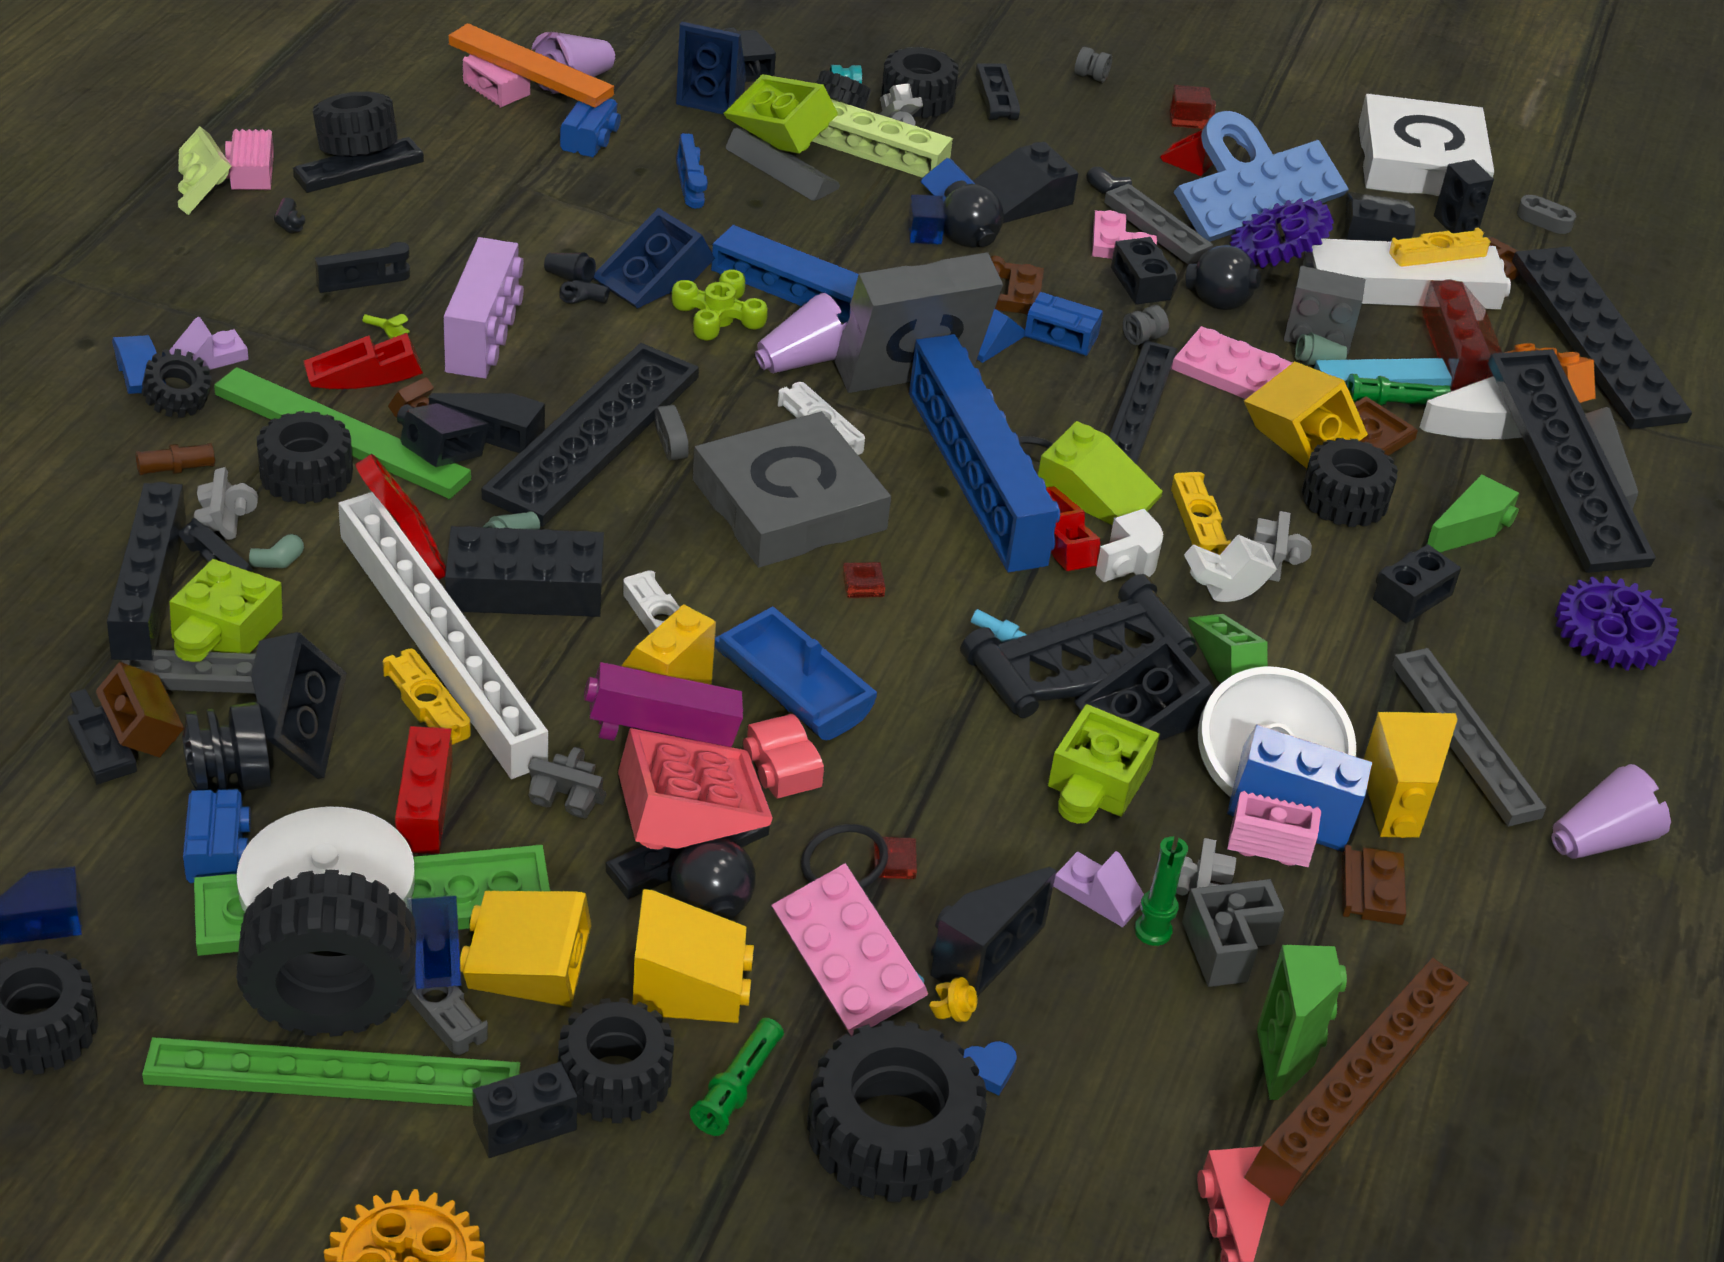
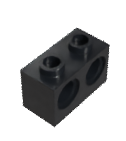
M1474 159L1448 164L1433 216L1451 233L1474 231L1475 228L1480 229L1494 178Z
M1151 237L1115 241L1111 269L1135 305L1171 300L1173 286L1177 283V274Z
M1427 544L1416 552H1409L1401 561L1392 566H1386L1379 572L1376 578L1377 587L1373 600L1404 623H1408L1453 595L1461 567Z
M561 1061L472 1089L473 1123L488 1158L577 1130V1094Z

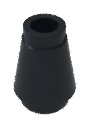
M550 252L545 257L544 268L546 272L568 281L583 280L591 282L596 272V263L594 258L589 257L585 252Z

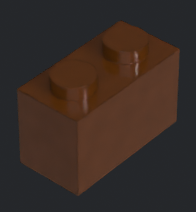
M119 662L96 690L102 707L122 746L161 757L184 729L159 675Z

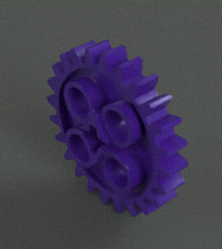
M1300 198L1292 204L1290 200H1287L1282 206L1276 203L1273 209L1263 208V213L1260 215L1252 214V220L1243 221V227L1235 229L1236 234L1231 236L1232 242L1230 244L1248 253L1253 259L1255 266L1260 264V267L1264 268L1271 262L1273 266H1276L1281 260L1289 263L1290 258L1293 256L1301 258L1302 252H1312L1313 245L1323 244L1321 239L1329 237L1328 231L1333 230L1332 224L1334 222L1327 204L1322 205L1320 200L1314 203L1311 198L1303 202V199ZM1280 222L1285 235V243H1283L1278 229V223Z
M1607 576L1604 577L1602 583H1599L1594 577H1590L1588 584L1578 580L1576 587L1569 585L1566 593H1562L1555 612V617L1558 618L1556 627L1563 628L1560 636L1571 638L1570 647H1582L1581 656L1591 653L1595 655L1594 663L1598 664L1602 659L1608 660L1610 668H1614L1617 662L1621 663L1623 668L1628 671L1632 663L1640 670H1643L1646 663L1655 667L1658 660L1665 661L1668 653H1671L1679 629L1675 628L1677 619L1670 617L1672 609L1661 608L1662 598L1652 600L1650 598L1651 590L1641 593L1638 591L1637 583L1627 587L1621 578L1617 584L1612 583Z

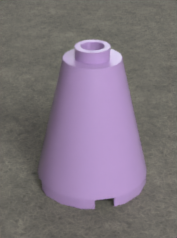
M544 32L537 36L532 45V50H535L536 53L593 77L610 70L615 60V52L610 43L605 40L558 32ZM539 84V86L543 90H550L553 94L559 93L555 90H552L548 87Z
M826 293L815 295L758 342V350L755 351V357L763 370L768 369L771 373H777L836 358L842 332L847 322L841 325L837 314L842 311L832 297Z
M1629 764L1625 767L1617 768L1554 824L1551 836L1552 842L1560 854L1577 859L1656 840L1669 832L1671 824L1669 808L1666 801L1658 803L1653 792L1659 788L1654 780L1638 766Z

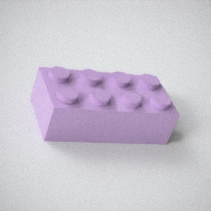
M478 237L444 314L445 372L486 379L491 365H497L499 346L505 345L508 332L507 326L513 325L516 313L515 306H520L523 300L524 288L522 285H519V278L522 276L524 261L523 258L518 257V243Z

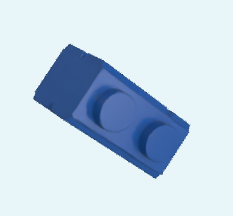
M607 99L596 108L578 101L560 127V147L562 150L572 153L579 151L580 155L594 157L601 147H607L610 133L612 131L617 132L621 121V115L617 113L616 101Z
M1040 292L1029 309L1024 335L1027 338L1087 356L1098 338L1103 311Z
M238 789L218 790L217 793H213L212 790L191 791L189 794L183 853L185 875L189 883H194L195 877L237 874L240 858L249 844L248 838H242V833L251 831L250 806L243 807L242 795Z

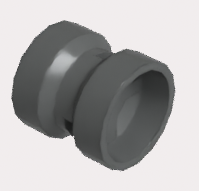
M1083 46L1075 63V74L1082 77L1089 75L1095 81L1103 83L1111 69L1112 54L1105 52L1098 54L1092 48Z
M1158 305L1144 308L1142 312L1135 311L1126 314L1122 323L1124 334L1133 345L1142 344L1148 341L1149 338L1157 339L1166 336L1169 329L1167 315Z

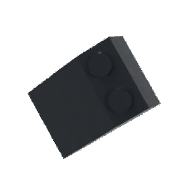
M1043 141L1016 149L974 179L973 182L989 188L998 196L1004 211L1003 223L1073 205L1078 172Z
M1347 191L1345 240L1392 242L1394 237L1397 240L1412 238L1415 229V208L1407 200Z
M299 632L260 640L251 678L267 740L315 778H324L347 672Z
M1167 634L1074 702L1081 711L1088 704L1159 733L1158 741L1190 730L1199 724L1202 711L1213 694L1214 689L1208 679L1172 637Z
M1049 866L967 893L953 907L950 905L946 906L939 914L935 923L938 933L936 942L931 950V956H933L931 976L942 983H951L954 978L963 977L968 981L969 986L974 987L978 997L1045 927L1056 870Z

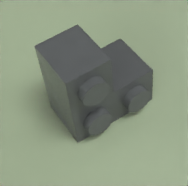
M1271 879L1190 888L1182 923L1208 987L1249 982L1258 951L1257 946L1275 944L1284 909Z

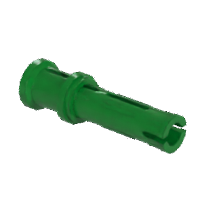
M1350 374L1346 382L1354 403L1367 396L1381 406L1387 402L1426 405L1428 400L1451 392L1448 385L1392 382L1385 376H1378L1376 379L1359 378L1358 374Z
M1173 836L1164 838L1160 843V852L1150 890L1141 899L1140 909L1143 914L1135 923L1137 938L1143 943L1152 946L1164 945L1170 940L1173 932L1170 922L1176 917L1179 909L1175 895L1184 860L1188 853V845L1184 840L1178 838L1176 850H1172Z
M762 1018L726 1071L712 1077L708 1084V1093L703 1100L695 1102L690 1110L691 1120L701 1131L712 1136H720L725 1133L729 1126V1117L735 1109L741 1108L748 1098V1085L761 1069L776 1044L784 1036V1030L778 1022L770 1018ZM756 1051L751 1061L748 1063V1065H746L748 1059L751 1057L753 1052ZM709 1112L713 1114L710 1119L707 1118Z

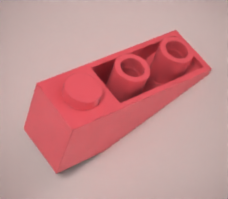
M1262 1146L1209 1150L1204 1169L1198 1172V1190L1202 1198H1207L1210 1207L1209 1227L1212 1236L1219 1238L1222 1248L1221 1262H1254L1271 1198L1247 1181L1244 1176Z

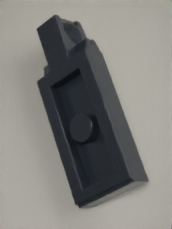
M196 518L191 519V522L179 530V536L191 552L200 551L199 554L207 563L215 559L255 573L242 557L207 526H203Z
M86 689L70 693L74 714L67 716L69 730L96 785L137 772L136 761L130 748L120 745L103 707L95 708Z

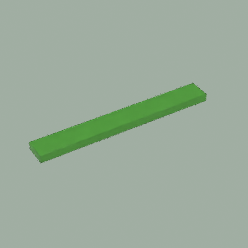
M238 367L214 385L215 395L271 420L274 418L279 419L281 415L286 413L295 414L296 411H304V413L315 411L320 412V415H331L334 417V421L340 420L345 424V428L349 430L352 456L362 460L373 454L388 472L448 499H451L471 481V470L452 463L435 467L403 446L399 438Z
M152 1037L142 1076L144 1084L473 1106L472 1089L519 1075L520 1062Z

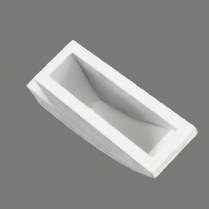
M1494 376L1428 400L1420 424V428L1423 431L1461 438L1510 439L1522 437Z

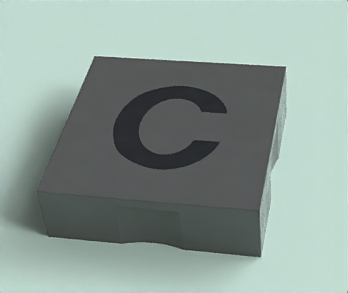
M989 253L943 259L926 265L901 266L859 273L850 304V318L842 332L835 358V364L847 392L852 393L911 382L916 339L955 334L961 346L967 349L969 359L973 366H975L1003 286Z
M822 411L694 446L693 481L713 508L728 521L734 536L758 568L803 555L824 545L843 543L887 530L891 495Z

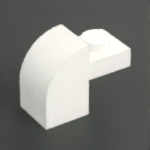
M1145 509L1114 518L1110 542L1100 548L1095 573L1103 582L1126 576L1132 572L1136 575L1146 574L1148 577L1155 572L1162 545L1163 532L1160 525Z
M1237 535L1220 555L1194 544L1184 554L1191 567L1190 573L1192 577L1200 584L1206 585L1213 599L1220 602L1236 601L1253 594L1277 570L1264 545Z

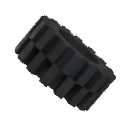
M820 71L816 82L817 84L824 85L831 99L861 109H865L871 93V89L859 83V81L852 80L847 76H841L838 73L834 74L831 71Z
M169 349L163 350L162 356L158 353L154 354L152 361L148 360L142 382V394L146 396V403L149 406L155 403L154 410L158 413L165 409V416L172 417L173 412H177L178 418H184L186 411L190 416L196 414L197 409L201 410L204 407L211 384L210 369L208 365L203 367L204 360L198 357L194 361V353L189 351L186 356L181 355V349H175L174 355L170 354ZM170 377L179 378L186 381L190 387L175 389L165 384L163 379Z

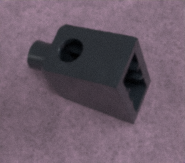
M733 27L724 30L741 34L746 71L745 82L756 81L762 74L775 75L776 52L757 31H737Z
M435 403L417 408L406 404L400 408L397 414V422L403 425L400 439L402 445L435 467L480 457L483 454L489 423L443 403Z

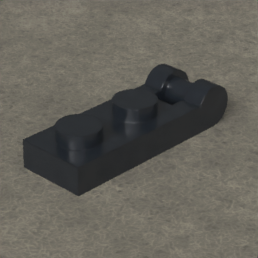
M977 64L975 74L987 108L988 120H998L999 117H1008V120H1018L1020 106L1006 64Z
M395 242L386 248L315 258L316 282L319 293L407 280L410 277V265L406 263V260L410 257L408 244ZM392 263L389 267H385V264Z

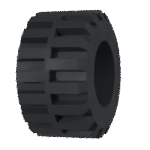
M924 47L898 49L895 53H890L888 58L885 59L881 96L890 93L889 89L892 86L910 84L912 97H921L923 107L913 114L912 117L928 118L929 116H940V114L947 113L954 106L959 67L953 58L935 49Z
M376 92L343 93L319 102L312 109L319 149L325 153L339 156L365 155L383 150L394 144L398 139L392 99L387 95Z
M296 411L295 414L286 413L281 415L279 419L274 418L268 422L269 426L262 427L260 435L257 436L259 473L262 486L265 490H270L271 495L282 497V500L287 502L298 501L299 504H306V502L313 501L317 503L322 502L324 498L331 499L336 496V492H343L347 488V483H350L352 480L353 463L350 432L345 428L343 422L340 420L334 421V417L328 414L320 415V412L304 413V411Z
M1336 438L1335 441H1324L1323 445H1317L1314 451L1311 452L1301 494H1303V500L1305 504L1310 505L1309 509L1313 513L1320 514V518L1333 521V524H1345L1348 527L1361 525L1364 527L1370 525L1371 522L1377 523L1388 511L1398 477L1397 466L1393 464L1394 460L1390 456L1385 455L1384 450L1372 446L1373 444L1366 441L1360 442L1358 439L1352 438L1350 440Z
M37 949L36 953L28 954L27 950L17 952V957L9 959L6 956L1 959L0 1068L5 1070L12 1066L13 1073L24 1074L26 1070H33L35 1075L43 1074L44 1069L53 1067L54 1070L64 1067V1061L68 1059L74 1062L81 1056L80 1048H89L93 1042L92 1034H96L98 1028V1015L88 971L82 969L81 962L77 959L71 958L67 960L66 953L56 951L52 955L48 954L47 949ZM49 1008L40 1013L22 1015L23 1013L33 1009Z
M610 998L600 999V1005L594 1006L592 1003L582 1006V1014L574 1012L568 1018V1025H563L560 1032L558 1062H562L577 1094L578 1113L584 1116L589 1112L592 1114V1120L602 1122L603 1118H611L612 1123H622V1118L629 1117L631 1121L641 1119L642 1111L650 1114L657 1109V1101L663 1102L668 1095V1088L671 1087L674 1038L671 1037L669 1024L662 1023V1015L656 1010L648 1012V1005L642 1002H638L636 1005L629 1004V999L620 998L619 1002H611ZM608 1056H622L633 1061L624 1064H608L599 1059Z

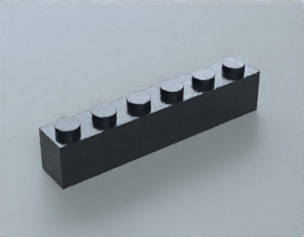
M155 482L144 483L107 618L111 660H153L182 540L179 536V530L185 527L186 524L183 484Z

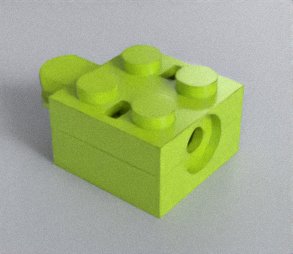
M212 559L169 601L175 654L184 661L200 662L210 652L250 654L259 641L263 640L282 620L281 582Z
M1086 704L1058 746L1053 757L1048 786L1061 791L1058 810L1062 817L1077 824L1087 823L1093 818L1098 808L1122 817L1152 767L1159 733Z

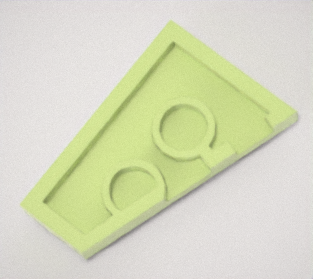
M200 126L179 149V172L183 175V180L178 184V191L183 194V197L178 200V207L188 215L215 184L219 185L226 179L229 169L232 167L211 135Z

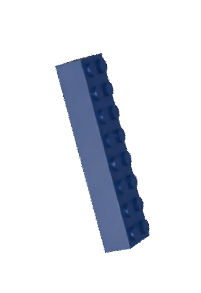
M956 335L916 339L909 395L1005 569L1009 573L1048 566L1051 550L1055 548L1054 532L1056 523L1060 520L1058 503L1051 499L1043 478H1039L1030 456L1024 453L1017 434L1011 431L1004 412L1000 411L997 407L991 390L987 389L984 385L979 369L974 368L969 359L967 349L961 346Z

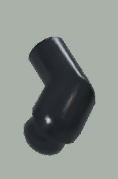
M1093 167L1086 175L1087 181L1103 194L1128 183L1132 185L1130 177H1114L1102 167Z
M283 198L274 215V221L288 233H298L303 229L305 217L303 214L300 218L296 216L298 211H295L297 205L293 199Z
M583 280L567 281L560 287V298L568 304H576L586 300L606 303L610 294L609 287Z

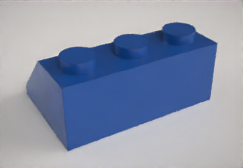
M1256 724L1243 745L1227 814L1234 816L1239 795L1243 791L1247 794L1254 793L1256 796L1261 794L1264 798L1269 796L1272 800L1278 798L1280 802L1286 800L1288 803L1294 802L1296 805L1302 804L1304 807L1310 805L1313 809L1318 807L1321 810L1316 843L1343 852L1365 798L1372 762Z

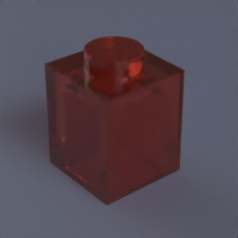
M1174 85L1169 110L1171 125L1203 129L1209 118L1215 114L1216 101L1211 100L1210 88Z

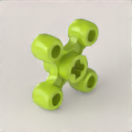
M730 269L724 271L720 276L719 282L709 284L705 291L699 290L697 285L690 280H680L673 285L671 298L676 309L680 311H690L694 308L701 309L695 314L693 320V331L698 339L705 341L715 339L719 334L720 327L730 325L734 318L741 320L746 328L753 330L762 328L767 321L768 308L763 300L757 298H750L745 302L738 300L745 291V277L738 270Z

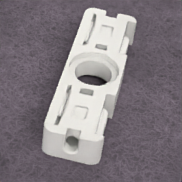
M797 382L792 384V389L784 387L779 390L778 407L783 405L796 418L822 411L857 455L863 453L865 436L805 383Z
M645 571L624 578L623 595L650 634L664 622L655 619V615L666 614L671 616L680 608L671 594L666 595L655 580L654 571Z

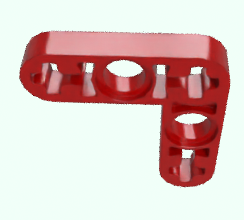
M373 454L355 464L356 469L365 484L396 519L403 533L438 581L446 576V565L429 527L417 506Z

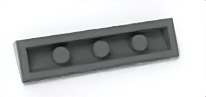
M734 128L726 144L728 151L812 201L819 200L840 187L838 181L787 151L777 149L745 129Z
M1609 407L1587 413L1585 415L1633 509L1638 496V489Z

